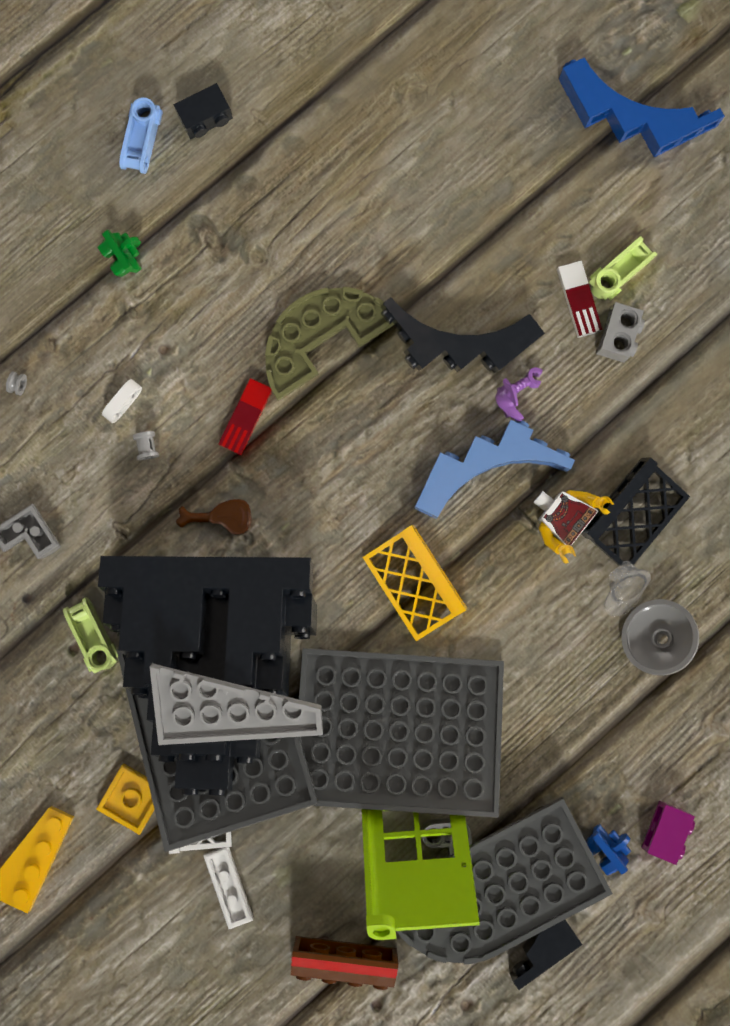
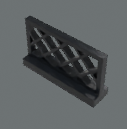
M651 457L641 458L609 496L614 505L606 503L603 508H606L610 513L606 515L598 509L597 514L581 533V535L591 540L626 572L631 569L690 497L657 466L658 463ZM653 473L660 478L659 489H649V478ZM674 490L680 498L674 505H667L666 491ZM661 491L662 506L650 507L649 492ZM636 493H644L645 507L633 508V497ZM662 509V520L659 524H651V510ZM645 510L646 525H635L634 511ZM621 512L629 513V526L618 527L617 516ZM636 528H646L647 538L644 542L636 543ZM630 529V543L619 544L618 530ZM613 530L614 545L603 544L599 540L601 535L605 531ZM619 547H631V557L626 563L620 559Z

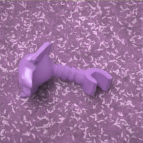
M537 367L532 368L524 378L514 384H510L507 378L503 379L504 385L497 388L495 399L506 418L511 417L518 422L524 419L522 414L515 408V406H518L517 393L528 386L530 388H538L541 381L535 380L532 376L539 377L543 370Z

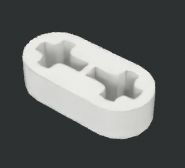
M128 380L106 405L102 416L111 423H115L139 396L142 387L134 380Z

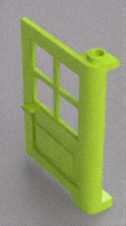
M361 809L367 934L370 938L389 940L396 939V931L480 925L466 818L464 815H449L451 828L420 830L418 812H413L415 831L384 833L382 811L387 810ZM452 835L453 858L423 860L421 837ZM415 837L417 860L386 862L384 840Z

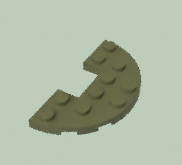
M343 287L315 290L290 304L277 319L271 335H269L265 352L266 374L277 401H280L319 375L306 354L346 328L360 348L392 327L394 324H389L381 314L383 311L381 306L384 301L364 293L363 290Z

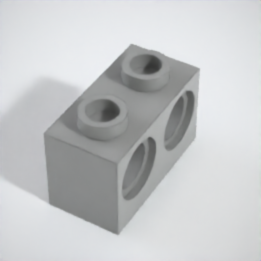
M615 302L609 310L596 354L623 363L630 356L634 357L638 347L635 339L637 333L640 334L645 323V320L642 319L644 311ZM621 317L629 319L631 326H624L621 323ZM614 340L621 341L624 349H617L614 346Z

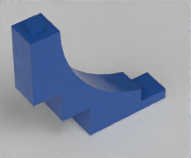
M585 57L578 61L571 60L563 66L559 81L584 128L607 119L619 143L641 133L653 157L716 128L725 117L721 108L713 112L707 110L697 116L693 107L665 109L632 101L605 84L592 70Z

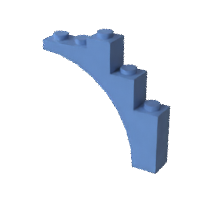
M510 420L498 446L494 445L495 441L489 437L481 435L479 438L475 436L463 463L458 461L459 457L453 453L446 452L443 454L440 452L414 509L437 519L447 501L461 486L473 477L492 468L508 464L532 463L550 466L567 472L572 468L575 460L570 458V454L564 450L556 449L554 451L548 448V444L540 439L534 438V440H531L530 437L533 429L528 428V423Z

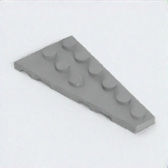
M153 663L150 665L158 745L323 735L322 710L319 704Z

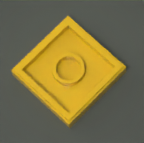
M122 764L96 810L140 835L155 810L147 777L126 764Z

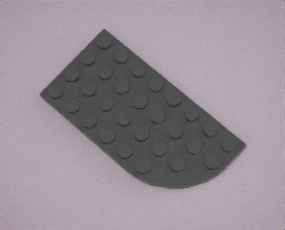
M561 797L469 845L480 925L397 931V933L409 946L414 947L425 954L426 957L435 961L464 963V965L479 963L505 952L613 893L567 804ZM454 854L450 855L447 858H453Z

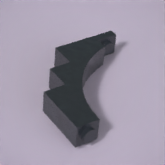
M566 919L527 939L522 946L529 959L526 962L525 960L518 962L512 968L513 971L510 972L512 981L518 990L582 946V943Z

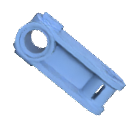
M141 97L136 99L133 104L131 103L119 161L121 169L131 168L140 170L142 174H146L148 171L158 125H160L163 114L160 106L155 105L148 98ZM150 111L147 117H141L142 113Z

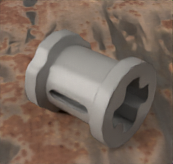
M154 431L140 432L133 435V440H136L139 453L137 460L159 457L153 440L155 436Z

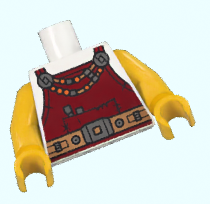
M574 490L562 491L554 499L542 491L534 500V503L544 510L538 519L540 523L539 530L544 544L556 554H559L565 564L569 563L565 554L572 553L573 556H576L571 545L597 514L598 510L595 508H599L603 514L607 515L610 512L603 508L604 504L611 503L614 505L608 496L599 497L588 492Z

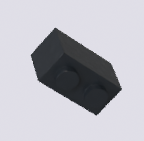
M217 83L173 104L190 140L195 137L200 138L209 130L215 127H222L229 120L233 119L231 109Z

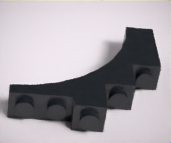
M391 297L381 306L383 318L389 324L393 323L398 329L397 335L405 344L408 342L411 345L404 351L406 354L405 361L412 369L417 368L418 371L422 370L442 353L444 355L443 361L450 370L455 369L458 372L478 355H481V362L484 367L495 373L545 334L530 314L515 324L496 332L479 335H457L439 331L419 322L406 313Z

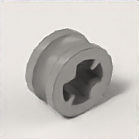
M12 371L7 378L6 391L8 393L15 391L16 395L21 396L26 388L27 376L25 374L18 375L17 372Z

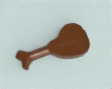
M241 499L222 502L212 511L206 513H191L181 506L179 508L180 517L176 520V524L183 528L188 523L208 522L222 525L233 535H242L250 528L252 521L250 505Z

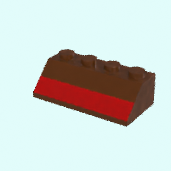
M296 936L292 952L291 976H296L297 979L303 981L316 978L322 979V982L328 984L342 981L347 982L348 985L353 987H361L363 984L373 985L375 989L387 990L388 987L394 988L399 964L397 948Z

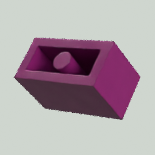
M659 800L641 848L648 854L677 865L678 860H681L685 854L686 846L684 844L687 836H690L694 830L695 821L693 820L695 816Z

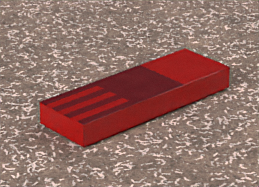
M250 378L218 443L219 446L242 455L272 393L271 387Z

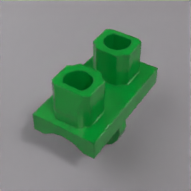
M110 230L102 233L105 239L98 246V249L106 258H110L114 254L117 257V260L110 265L114 275L122 277L129 272L138 273L142 269L135 259L140 254L137 250V247L141 244L139 238L135 236L130 238L127 233L122 235L118 232L111 233Z

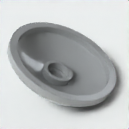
M664 599L651 600L636 607L627 617L622 629V646L630 662L641 671L657 676L670 675L685 668L694 658L699 646V630L693 616L680 604ZM663 636L668 637V641L665 644L660 642Z

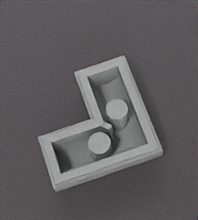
M34 504L29 505L0 524V548L3 552L26 540L37 559H43L61 547Z

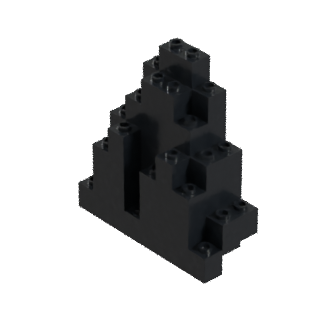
M100 556L98 588L105 592L102 624L119 636L118 651L125 655L123 687L130 690L132 695H138V698L148 699L147 720L153 722L151 755L159 757V762H174L175 757H177L175 789L182 790V795H198L199 790H209V795L225 796V791H232L234 758L237 759V763L252 764L253 759H260L261 739L158 745L150 665L153 663L282 696H289L291 635H295V639H310V635L316 636L317 604L312 595V559L309 557Z

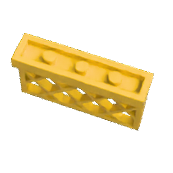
M414 525L407 527L362 557L415 641H418L467 610V606ZM401 538L408 545L406 556L392 553L394 543ZM390 546L389 552L382 551ZM410 551L413 553L415 558L409 557ZM378 553L388 555L386 568L375 567L370 558ZM391 556L405 559L402 573L389 570ZM408 560L419 562L422 567L420 577L406 574ZM378 571L384 572L383 578ZM424 572L426 573L429 579L423 578ZM388 573L402 576L399 590L391 589L387 586ZM405 577L419 580L416 594L402 591ZM422 581L432 583L435 587L433 598L419 595ZM393 593H397V594H398L397 600H396V598L394 597ZM437 593L440 595L442 600L436 599ZM401 594L415 597L412 611L401 608L399 604ZM418 598L432 601L430 615L415 612ZM435 602L446 604L451 613L444 618L433 616ZM406 614H410V615H411V619H410V620H409V618L407 617ZM414 616L429 619L427 629L419 634L413 626ZM432 620H437V621H438V622H436L435 624H433L432 626H430Z

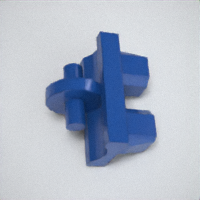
M601 824L595 826L593 834L586 840V843L593 856L601 850L606 855V857L600 860L599 865L606 875L617 871L622 875L628 871L626 865L629 859L626 855L631 852L627 846L630 837L627 833L619 836L615 830L608 834Z

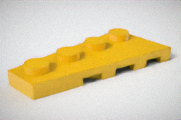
M53 806L47 809L0 868V901L27 914L31 911L73 821V815Z

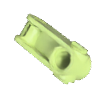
M640 236L603 269L600 267L589 277L591 279L589 284L591 285L592 294L598 299H604L605 301L609 299L611 301L622 291L620 288L657 256V253L652 252L644 244L643 238ZM600 280L607 281L610 284V288L602 286Z
M85 597L81 603L71 608H63L66 621L84 656L83 660L89 672L97 673L113 667L118 662L117 649L114 643H111L91 601ZM101 650L107 656L105 663L102 665L97 661V654Z

